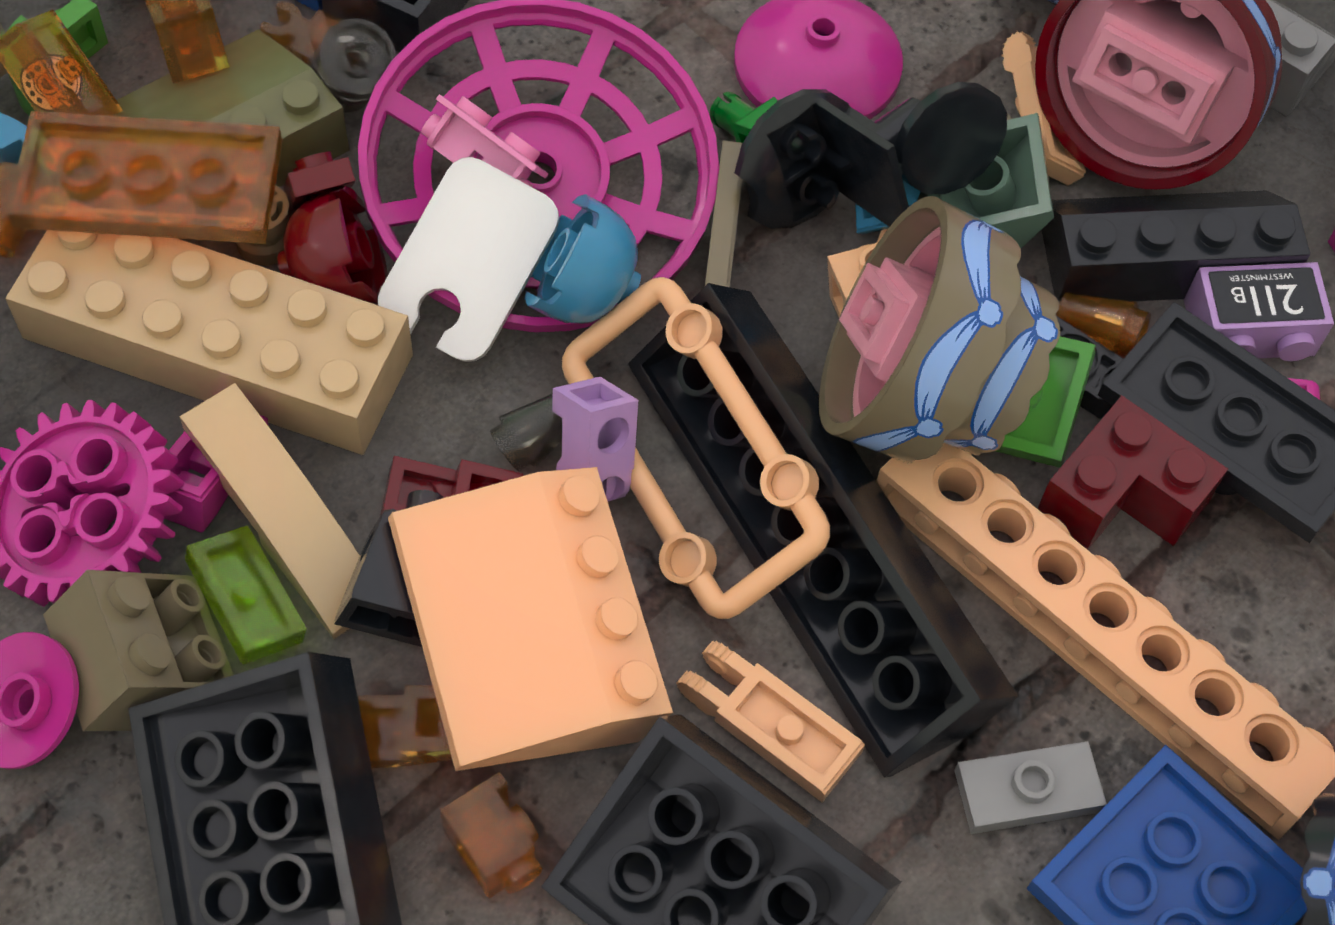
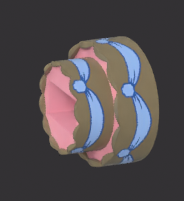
M935 196L921 198L902 212L885 232L863 266L835 327L823 368L819 392V415L826 432L906 463L927 459L935 455L943 446V443L980 456L981 453L998 450L1004 442L1005 435L1016 430L1025 421L1029 412L1030 398L1041 390L1048 378L1050 369L1049 353L1057 345L1060 337V325L1056 317L1060 303L1049 290L1020 276L1017 264L1021 258V248L1017 241L1008 233Z

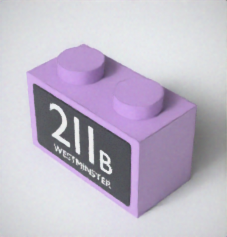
M1318 262L1199 267L1184 298L1187 311L1257 358L1280 357L1284 361H1298L1309 356H1315L1334 325Z

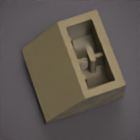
M86 570L43 614L50 636L67 649L75 663L79 680V698L76 712L83 731H132L128 708L234 675L196 576Z

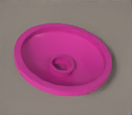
M771 0L754 11L741 27L735 44L734 69L740 87L756 107L772 97L780 100L802 89H826L849 103L850 107L872 119L886 108L897 92L903 70V55L898 38L891 26L876 11L860 1Z

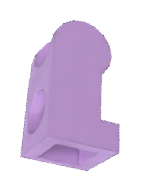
M602 377L553 388L552 412L562 417V457L557 463L556 470L597 467L607 501L625 497L630 489L632 469H634L638 399Z

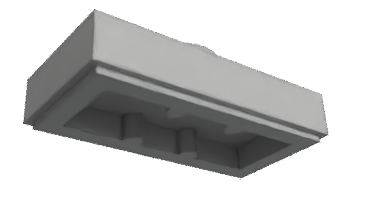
M1089 741L962 761L957 763L954 770L971 834L1097 814L1107 805Z

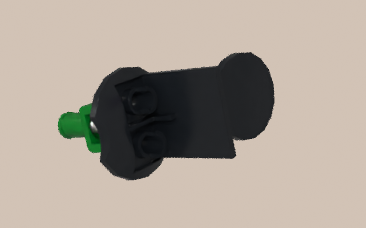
M956 82L938 88L922 101L914 97L909 98L875 122L850 107L849 103L826 89H802L780 100L772 97L757 108L747 104L737 94L725 92L723 93L724 99L730 103H726L720 97H717L710 109L712 123L734 136L736 142L743 143L734 173L743 180L748 188L750 203L748 217L770 229L794 228L817 216L825 208L829 210L836 202L839 193L890 227L902 212L909 207L903 181L924 194H947L964 188L982 175L999 154L1007 134V111L1001 98L979 83Z

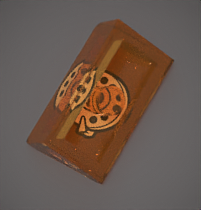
M54 10L15 24L0 37V62L60 146H65L77 140L123 111Z

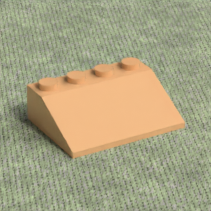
M597 467L536 472L392 512L388 517L455 771L636 743L648 734L659 716H669L673 713Z

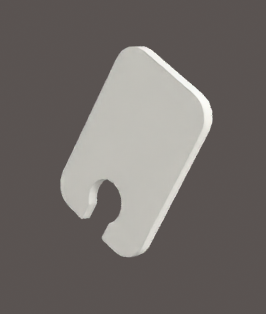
M467 157L455 161L446 171L382 285L378 295V306L408 315L411 334L420 319L419 309L425 297L434 291L445 290L451 292L460 303L461 313L455 325L443 333L436 348L464 362L477 361L484 357L491 349L557 231L559 211L553 200L480 159Z

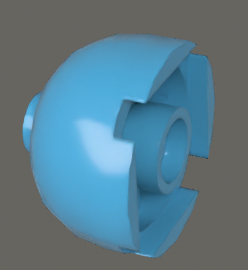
M584 194L578 196L572 202L582 208L573 220L563 214L560 216L557 231L531 275L532 278L540 282L537 296L528 291L525 293L527 306L550 318L565 323H590L602 318L616 304H619L639 287L641 281V274L634 271L638 260V248L633 232L619 214L607 205Z

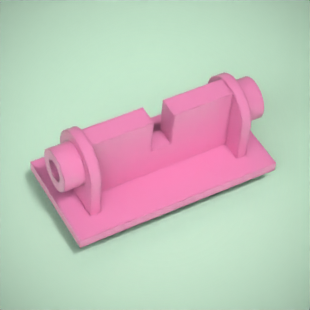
M440 94L437 96L436 100L448 109L442 118L437 114H433L422 128L421 133L428 138L427 145L431 149H435L453 163L461 158L473 157L478 152L484 157L482 161L530 187H533V185L526 180L532 171L544 178L548 176L549 173L534 163L541 154L538 150L513 132H510L506 139L502 140L486 128L493 117L470 100L462 96L455 105Z

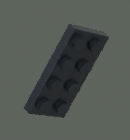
M1173 302L1102 383L1098 393L1099 397L1113 406L1121 395L1220 462L1228 468L1221 481L1308 543L1313 540L1335 512V410L1177 303Z

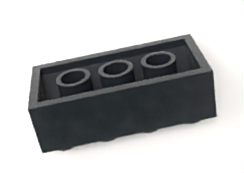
M1267 190L1052 200L1054 218L1041 230L1054 295L1060 305L1184 299L1199 267L1306 263L1311 255L1297 204Z

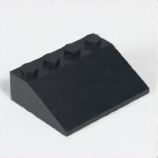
M305 652L128 708L164 925H402L350 658Z
M669 715L659 716L541 888L587 925H872L902 881L684 716Z

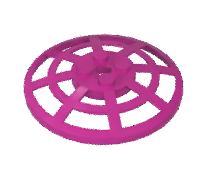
M498 0L478 4L445 17L417 35L393 58L376 83L363 114L358 142L360 190L368 219L384 250L394 262L398 259L403 247L399 243L392 227L417 223L434 195L431 176L434 150L427 145L428 138L421 133L422 128L433 114H437L442 118L448 109L438 101L430 112L400 94L407 81L431 58L451 45L472 37L483 70L473 73L453 86L443 97L456 105L462 96L471 100L480 93L490 89L499 113L491 119L486 128L502 140H505L509 133L513 132L541 153L535 162H542L550 166L555 176L544 184L528 182L533 185L532 188L553 200L559 211V218L563 214L573 220L582 208L572 202L578 196L587 194L607 205L624 219L633 232L637 245L642 241L646 233L680 242L672 257L652 278L665 277L673 280L687 265L704 236L716 199L719 174L716 134L707 106L691 77L668 50L643 30L612 13L579 2L566 0ZM544 25L575 30L591 37L577 67L563 62L543 59L506 62L495 30L510 26ZM612 46L630 54L650 70L673 96L680 110L648 124L643 114L624 93L607 80L599 77ZM545 80L569 86L559 106L543 103L521 105L513 82ZM592 95L614 111L630 133L603 143L594 128L581 118L590 96ZM390 115L420 133L416 142L413 160L414 190L417 198L382 203L378 189L377 154L381 131L387 116ZM688 132L691 133L696 149L698 168L696 203L690 220L656 211L660 201L662 186V167L658 146ZM478 152L473 156V158L480 160L484 158ZM640 155L642 160L644 177L640 205L607 194L610 166ZM530 277L525 288L538 289L540 282ZM440 290L428 294L434 300L459 314L461 313L460 303L453 293ZM510 314L502 328L527 332L572 331L589 327L598 320L590 323H565L550 317Z

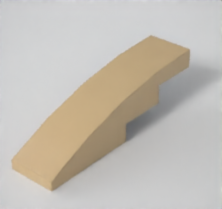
M236 383L179 416L185 432L218 473L222 487L257 531L261 545L329 634L335 639L350 628L334 625L360 555L310 482Z

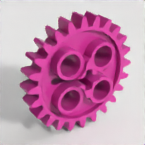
M87 400L82 413L78 412L70 404L64 403L60 410L58 422H55L41 412L38 414V432L32 435L19 427L16 430V435L21 446L16 451L0 447V458L6 463L2 471L0 470V578L5 580L4 586L45 607L49 602L54 604L86 570L141 573L138 563L142 558L159 562L162 559L159 552L152 545L156 538H174L176 533L166 526L163 521L165 516L182 512L183 507L169 497L168 494L183 487L184 481L170 471L179 460L164 447L167 439L134 411L129 414L113 402L105 410L95 401ZM110 462L109 466L103 471L104 467ZM116 519L113 527L105 533L108 526ZM53 538L51 544L47 546L49 540Z

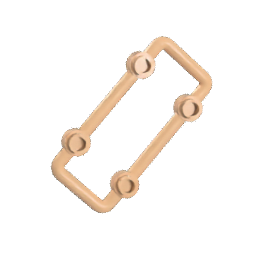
M665 277L652 278L642 284L608 314L596 321L569 344L562 357V371L568 384L594 378L586 365L587 361L660 302L670 316L666 324V338L669 345L679 353L697 359L762 462L764 469L760 477V487L764 497L773 505L792 511L804 530L800 537L723 593L713 577L717 566V555L714 546L707 539L686 532L635 447L634 469H632L630 488L663 542L659 553V566L663 575L671 582L689 587L699 605L708 615L717 619H730L741 614L818 557L826 548L830 539V524L827 516L815 499L819 489V477L815 468L809 462L785 452L719 348L722 340V325L719 318L701 305L691 303L682 288L674 280Z

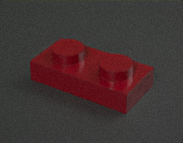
M322 152L295 161L297 168L287 174L283 189L287 195L290 210L294 211L299 209L305 201L323 192L342 186L352 188L356 180L349 157L333 161L331 152Z

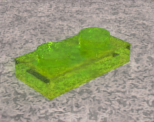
M248 525L187 545L185 561L242 665L303 643L307 628Z

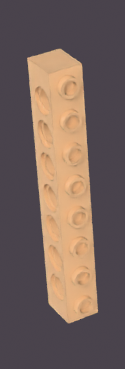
M943 443V446L935 455L927 459L906 463L891 458L880 468L876 482L906 527L1164 745H1167L1183 761L1277 840H1280L1311 806L1313 800L1334 779L1335 752L1332 744L1324 735L1312 728L1304 727L1280 708L1277 699L1270 691L1259 684L1247 681L1226 663L1223 655L1216 647L1207 641L1196 639L1173 620L1171 613L1162 603L1154 598L1143 596L1121 578L1118 569L1108 559L1100 555H1093L1070 536L1068 529L1059 519L1050 514H1043L1023 498L1016 485L1002 474L993 473L974 458L971 453ZM941 492H956L959 495H961L965 499V501H952L946 498ZM990 531L1004 532L1014 542H1001L994 538ZM1040 572L1054 573L1063 580L1064 584L1056 585L1049 583L1041 576ZM1090 613H1100L1112 620L1115 627L1108 628L1098 624ZM1142 655L1158 658L1166 666L1167 671H1158L1151 668L1145 662ZM1195 698L1206 699L1213 703L1218 709L1220 716H1213L1204 712L1198 706ZM1250 742H1256L1265 746L1272 754L1274 761H1267L1257 756L1252 750Z

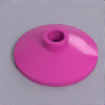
M21 632L0 641V768L22 769L40 762L61 743L73 722L79 698L77 669L67 649L60 642L47 635L36 632Z

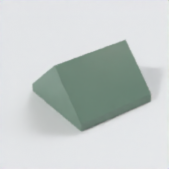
M1038 113L1007 120V134L999 154L982 175L964 188L947 194H928V196H935L1008 233L1017 241L1020 248L1026 245L1054 218Z

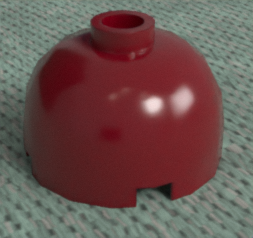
M342 186L323 192L305 201L289 218L284 231V251L278 253V266L282 274L378 305L380 289L388 276L386 260L381 242L374 229L366 231L357 216L359 213L366 212V208L361 198L352 188Z

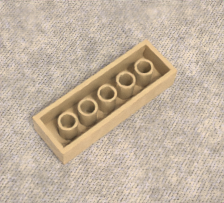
M66 201L5 298L23 339L204 401L236 383L259 415L268 418V423L364 455L413 356L408 315Z

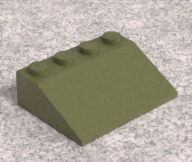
M260 29L55 130L57 139L114 218L177 239H182L228 215L229 199L237 189L245 184L269 182L281 187L285 185L287 174L297 168L295 161L322 152H331L334 159L349 151L342 105L309 65Z

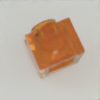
M500 772L440 810L445 835L488 898L493 897L503 889L508 894L523 889L533 882L543 870L535 858L533 843L539 840L537 831L527 814L518 804L509 809L507 808L509 806L508 784Z

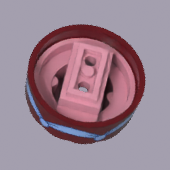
M1059 0L1045 22L1038 42L1035 60L1037 94L1042 111L1055 136L1064 148L1088 169L1113 182L1140 189L1158 190L1182 187L1213 175L1232 161L1245 147L1276 96L1282 74V44L1277 19L1266 0Z

